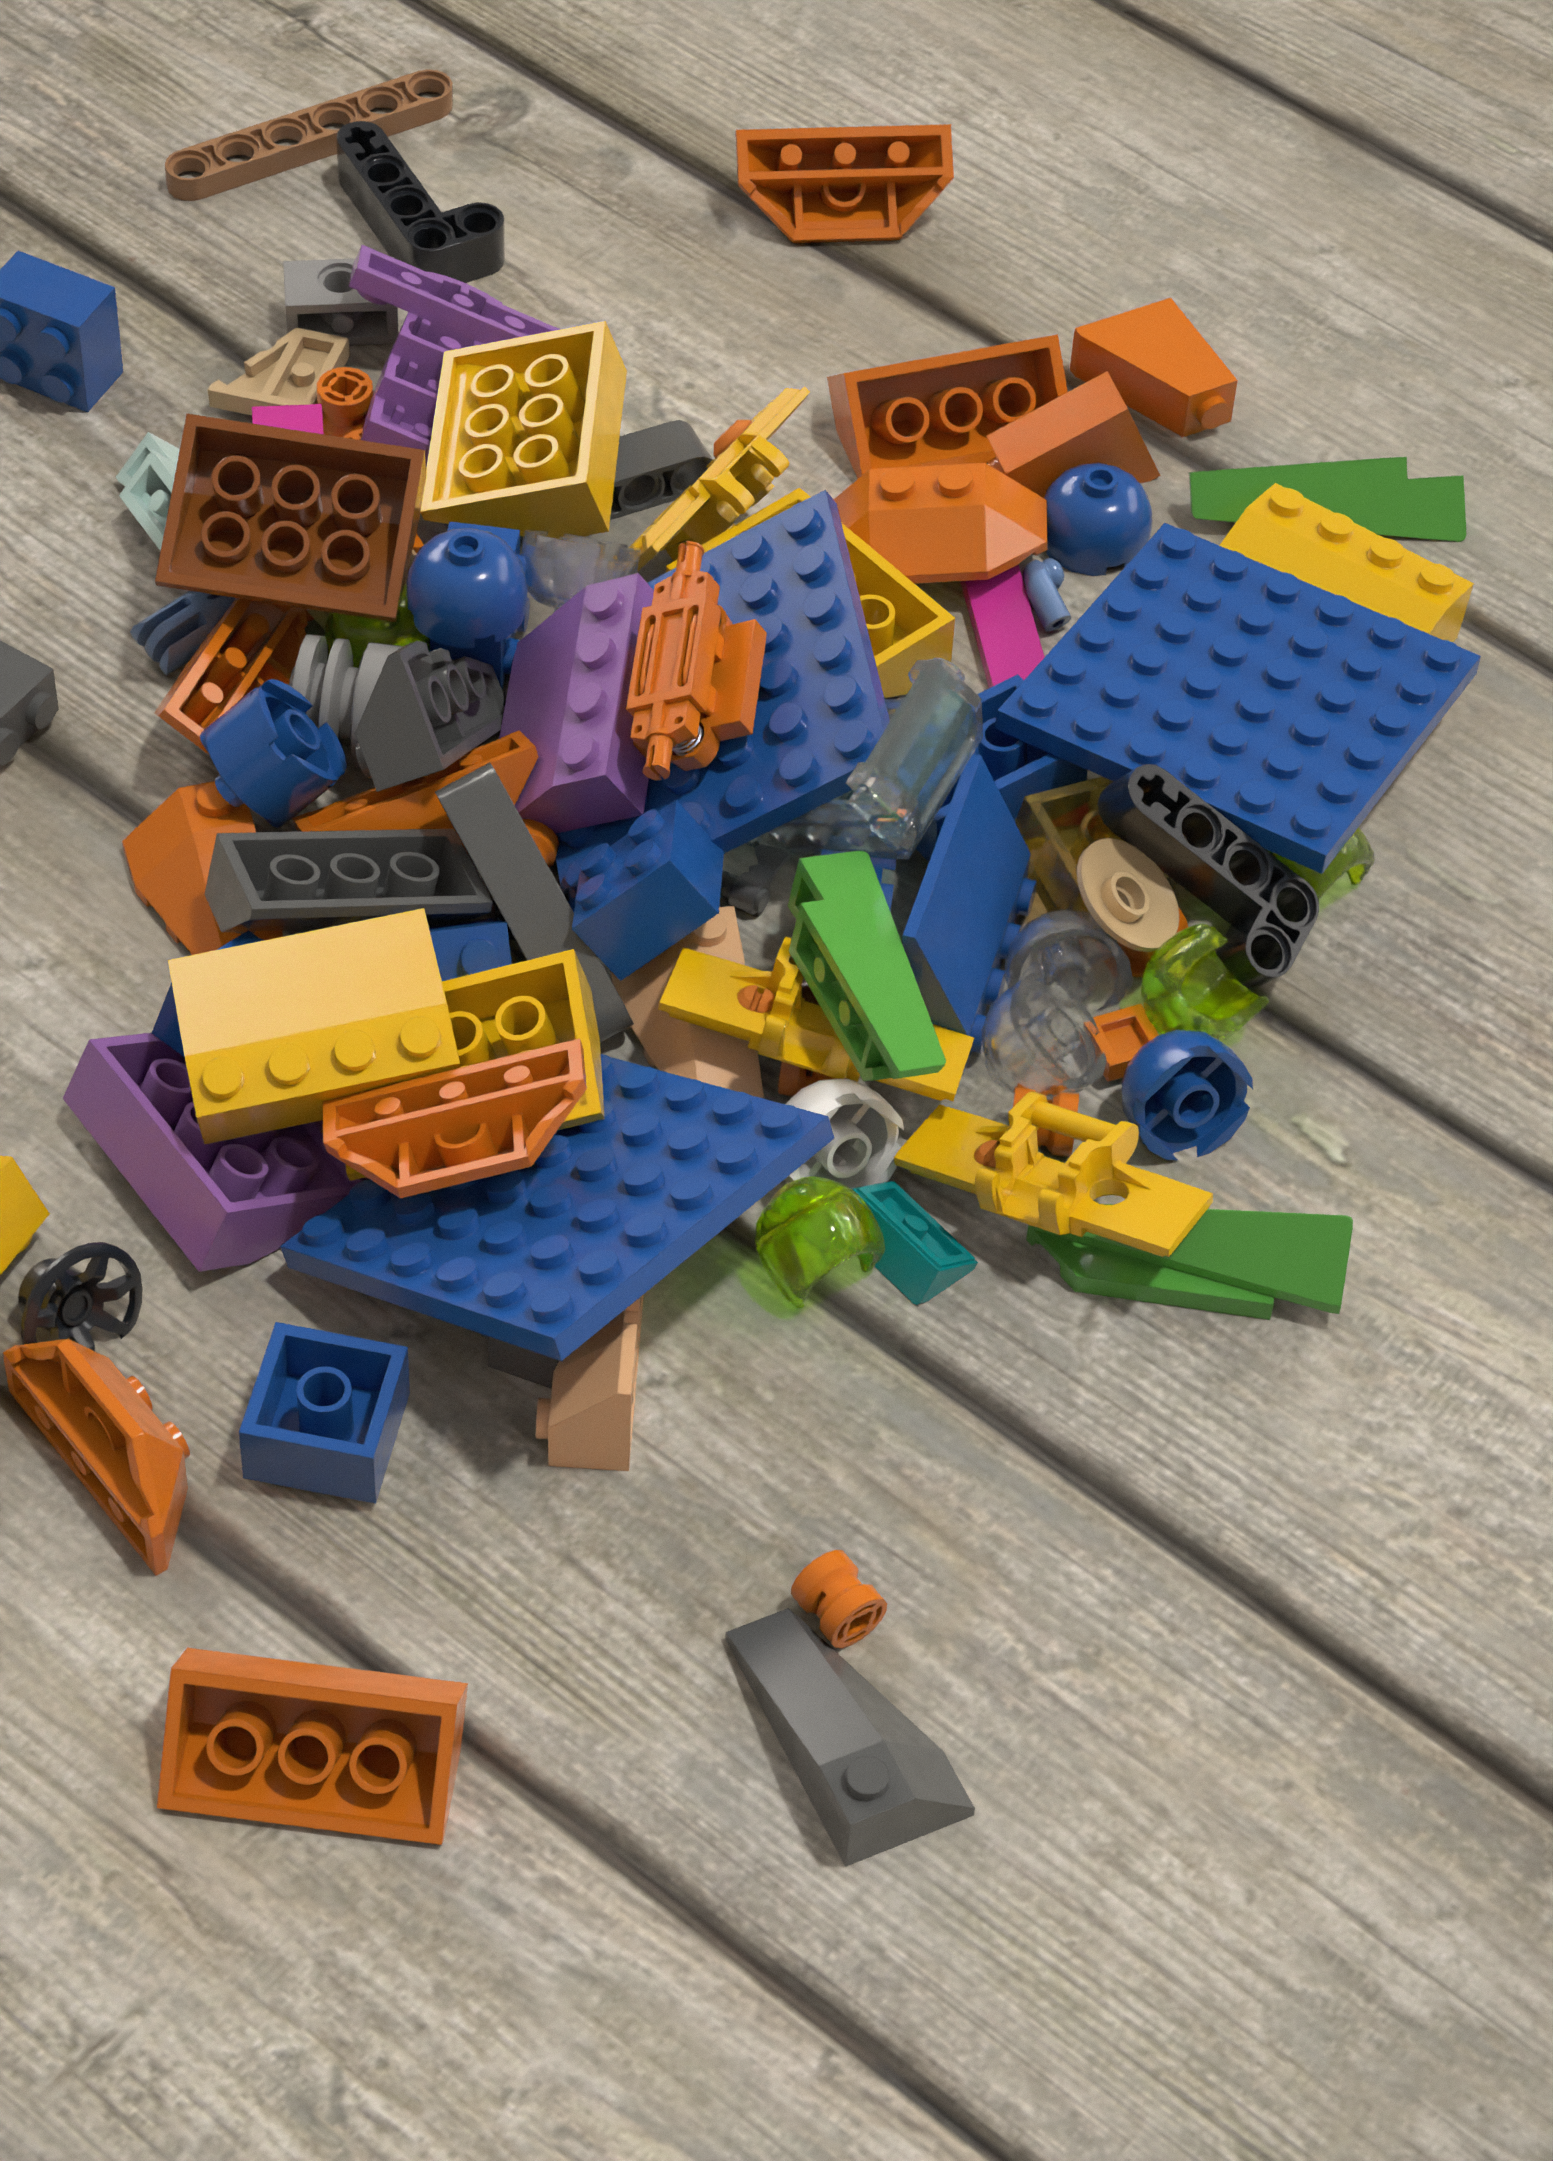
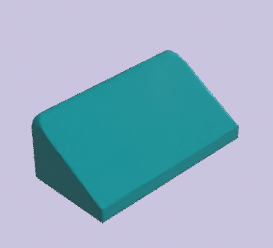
M895 1181L852 1188L834 1220L836 1230L916 1305L929 1301L972 1272L978 1264L975 1257Z

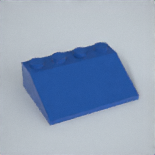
M969 753L903 932L902 944L932 1024L974 1037L971 1051L981 1054L987 1040L991 1017L984 1016L987 1005L994 1007L999 1005L1007 973L1005 970H1001L1000 966L1003 959L1014 961L1022 932V925L1015 923L1018 914L1029 916L1036 894L1037 881L1028 879L1031 853L982 756Z

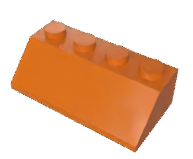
M1058 334L827 377L836 431L857 479L869 469L987 463V461L997 457L986 437L987 435L1068 392Z
M186 1648L171 1667L157 1808L442 1845L461 1753L468 1683Z

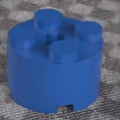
M271 679L264 682L261 686L254 688L200 734V740L210 754L220 774L215 778V785L221 796L234 807H240L245 803L250 809L276 828L284 826L332 787L339 777L345 773L347 768L345 754L335 732L327 722L318 728L306 714L313 705L301 693L284 682Z

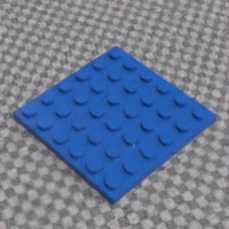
M826 490L740 533L734 538L705 552L702 556L700 571L708 572L719 584L720 590L717 605L722 606L731 622L736 624L756 619L767 632L753 734L720 741L717 755L706 767L683 771L670 762V776L667 779H664L662 776L661 780L649 778L644 813L651 809H656L659 812L677 799L709 834L711 842L721 848L724 854L901 766L837 503ZM676 568L647 582L648 585L654 590L655 585L672 576ZM640 816L556 834L559 840L556 863L560 886L569 888L570 898L567 902L573 912L575 909L580 864L583 859L597 846L603 843H608L611 846L627 835L631 825Z
M1164 523L997 710L995 729L1111 781H1116L1139 766L1145 764L1157 765L1165 769L1265 849L1322 874L1475 677L1481 656L1463 649L1451 641L1442 640L1406 625L1396 618L1387 617L1354 603L1344 596L1335 595L1304 582L1292 574L1278 571L1245 557L1237 551L1226 549L1195 536L1185 529L1176 528Z
M601 1054L605 1119L557 1130L532 1167L404 1198H399L372 1180L366 1179L353 1186L349 1195L325 1213L308 1220L300 1232L280 1247L287 1267L563 1361L834 1139L829 1117L826 1115Z

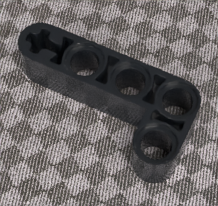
M356 121L341 127L336 137L338 180L340 186L390 257H394L425 272L448 276L464 283L490 276L503 267L505 261L504 216L500 209L489 203L476 202L441 212L385 132L378 125L366 121Z
M1145 764L1139 766L1105 787L1100 793L1098 800V811L1103 823L1123 841L1139 849L1144 855L1155 862L1165 874L1231 924L1214 957V969L1219 981L1227 989L1235 993L1245 994L1286 974L1292 967L1318 917L1319 900L1309 883L1165 769L1157 765Z

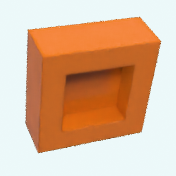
M1140 1003L1085 1019L1081 1036L1106 1081L1109 1082L1123 1078L1128 1063L1138 1050L1159 1034Z

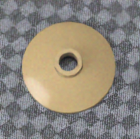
M1112 838L1095 841L1082 852L1077 865L1078 887L1088 911L1099 926L1122 945L1137 951L1152 952L1167 945L1174 938L1178 930L1179 908L1169 881L1155 862L1135 846Z

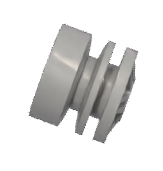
M306 635L300 646L296 665L291 673L289 686L301 693L313 705L306 714L318 728L327 722L335 732L341 746H343L344 739H350L354 767L360 768L356 757V744L358 741L355 731L388 655L403 646L369 643L359 668L353 667V654L349 639H335L328 655V644L325 636Z

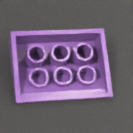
M639 573L585 586L517 643L499 739L520 730L535 745L539 757L515 807L522 819L541 822L551 828L555 834L641 816L644 813L649 778L643 774L646 758L633 745V740L630 737L633 716L626 710L642 608L652 605L654 590Z
M152 1033L89 1039L63 1096V1100L81 1121L86 1130L89 1131L119 1172L125 1177L199 1272L250 1264L281 1248L282 1244L300 1232L308 1220L325 1213L349 1195L353 1186L369 1179L364 1177L350 1181L346 1173L345 1163L327 1153L323 1144L322 1120L204 1145L196 1117L185 1058Z

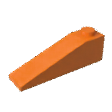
M215 781L178 788L122 841L123 851L137 896L146 907L151 905L166 923V931L177 944L182 942L191 955L215 951L241 935L236 932H221L204 894L217 833L256 832L249 807L245 803L240 807H234L229 804L217 790ZM256 931L253 933L264 940L283 937L282 931Z

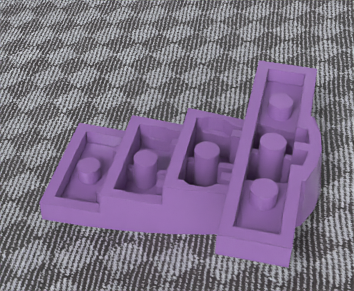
M361 245L353 263L349 287L356 289L364 299L378 305L389 303L408 312L378 379L369 405L361 440L425 450L427 467L444 352L561 329L509 308L487 293L467 283L448 276L425 272L365 245Z

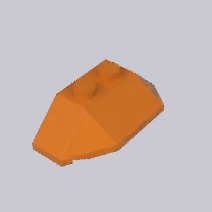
M951 124L741 129L735 132L738 186L792 243L900 240L954 178Z
M987 463L869 469L833 499L837 503L841 523L913 583L988 580L1018 565L1031 554L1036 556L1048 550L1047 500Z
M236 598L198 647L154 714L202 751L209 754L200 740L202 731L250 691L261 686L267 680L275 679L289 685L300 646L306 636L304 628L308 623L305 608Z
M518 730L501 737V739L472 749L444 770L378 792L374 787L323 808L294 817L292 820L298 832L454 829L435 791L490 762L515 805L539 756L535 745Z
M579 1038L323 1101V1144L330 1155L399 1198L532 1167L587 1089L584 1049Z
M70 1339L17 1345L4 1351L3 1358L9 1392L155 1576L166 1571L169 1566L188 1490L185 1459L190 1456V1451L182 1433L172 1422L168 1421L162 1424L152 1412L153 1407L150 1397L136 1377L130 1376L126 1379L108 1357Z

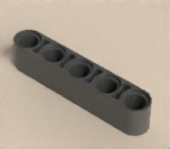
M681 420L670 421L619 437L610 520L675 501L708 469L706 466L713 458L687 422ZM443 523V524L445 525L446 529L448 530V525H449V524ZM520 536V547L543 540Z
M489 762L435 791L526 960L574 949L591 987L600 1043L634 1025L598 956L572 930L574 912L492 764Z

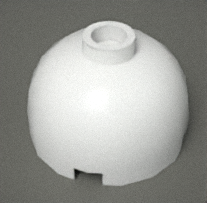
M849 1079L819 1080L802 1088L785 1104L828 1116L834 1139L784 1179L808 1206L825 1212L839 1211L832 1203L848 1197L852 1188L889 1181L897 1168V1165H894V1156L902 1147L897 1143L899 1135L898 1126L903 1130L904 1127L902 1118L876 1091Z

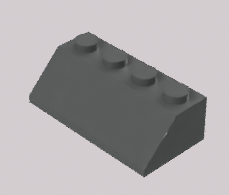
M454 829L217 833L204 894L221 932H236L240 934L248 930L252 933L256 931L285 930L309 932L422 908L425 910L428 926L471 921L491 913L493 905L490 895Z

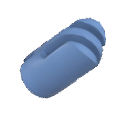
M188 591L134 625L130 633L138 645L145 646L147 655L153 661L159 663L160 669L167 676L190 661L198 647L236 598Z

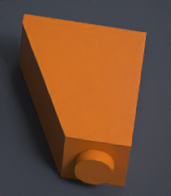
M1167 298L1074 329L1070 371L1080 380L1088 382L1108 371L1126 406L1181 437L1207 429H1214L1222 424L1231 422L1238 380L1172 298Z
M1108 371L986 436L997 456L987 461L988 465L1043 498L1048 487L1064 471L1080 464L1102 463L1117 466L1132 474L1139 483L1149 482L1161 476Z

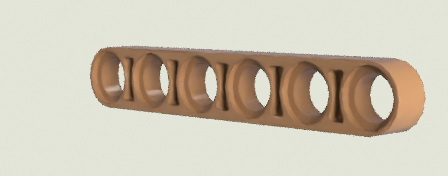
M426 69L416 71L180 149L170 154L166 159V187L168 192L177 199L184 201L201 200L337 154L336 137L340 129L331 130L323 128L327 124L337 123L346 125L356 121L371 122L378 125L389 137L442 119L453 108V83L448 75L438 70ZM425 92L441 94V96L434 98H422L417 95ZM390 108L394 111L386 114H377L370 110ZM284 139L299 141V143L290 146L275 144L276 141ZM236 155L251 157V159L242 162L226 160L228 157ZM188 171L202 173L201 176L195 178H181L177 176L182 172Z

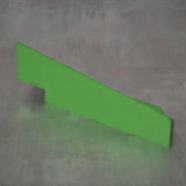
M1407 457L1189 472L1191 513L1196 519L1236 522L1252 502L1274 483H1277L1285 488H1291L1300 492L1305 498L1334 513H1340L1349 517L1354 523L1378 535L1461 542L1466 538L1467 534L1464 475L1408 479Z
M852 851L799 858L787 905L796 918L789 953L862 1080L898 1079L938 1073L945 1066L946 1059L869 854L864 851Z
M1207 1209L1170 1257H1161L1086 1232L1083 1237L1073 1234L1058 1235L1028 1225L1026 1240L1031 1246L1041 1244L1060 1264V1277L1075 1292L1270 1320L1274 1297L1329 1313H1340L1353 1230V1219L1347 1215Z

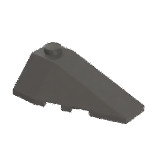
M421 641L409 643L388 655L355 731L358 741L356 744L358 764L364 775L372 778L377 792L444 770L501 730L506 700L493 665L466 656L454 660L450 658L449 651L442 648L429 652L427 644Z
M789 1608L726 1632L725 1640L845 1867L974 1816L975 1807L944 1751Z

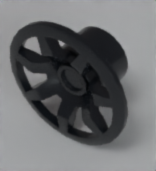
M91 1242L77 1246L59 1258H48L37 1263L25 1275L18 1293V1303L23 1313L21 1321L22 1345L37 1343V1327H44L50 1331V1339L48 1341L68 1339L69 1337L70 1340L95 1351V1344L89 1331L94 1326L117 1333L121 1339L125 1337L135 1326L142 1305V1279L135 1261L127 1252L115 1245L105 1242ZM91 1258L84 1272L73 1267L78 1262ZM109 1258L116 1259L123 1267L126 1275L109 1282L99 1283L106 1276ZM129 1291V1304L123 1321L103 1310L104 1302L119 1300Z

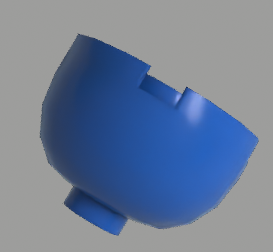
M1102 463L1080 464L1064 471L1046 490L1044 499L1047 500L1048 550L1046 554L1049 558L1057 560L1062 567L1071 572L1101 576L1106 575L1107 567L1118 566L1124 563L1125 568L1150 540L1153 520L1148 495L1132 474L1117 466Z
M464 528L452 529L438 534L422 546L415 555L409 569L406 584L408 610L414 615V625L419 632L439 644L457 648L475 647V639L487 638L494 635V643L506 639L522 624L527 611V586L523 564L507 542L491 532Z
M1174 1030L1158 1035L1142 1046L1128 1063L1122 1080L1123 1112L1130 1123L1138 1126L1139 1139L1154 1154L1166 1160H1178L1173 1153L1197 1146V1157L1213 1152L1230 1140L1246 1120L1250 1107L1244 1100L1247 1095V1085L1253 1089V1079L1241 1059L1221 1041L1205 1032Z

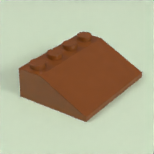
M187 413L155 578L156 586L396 622L416 538L426 482L425 450Z

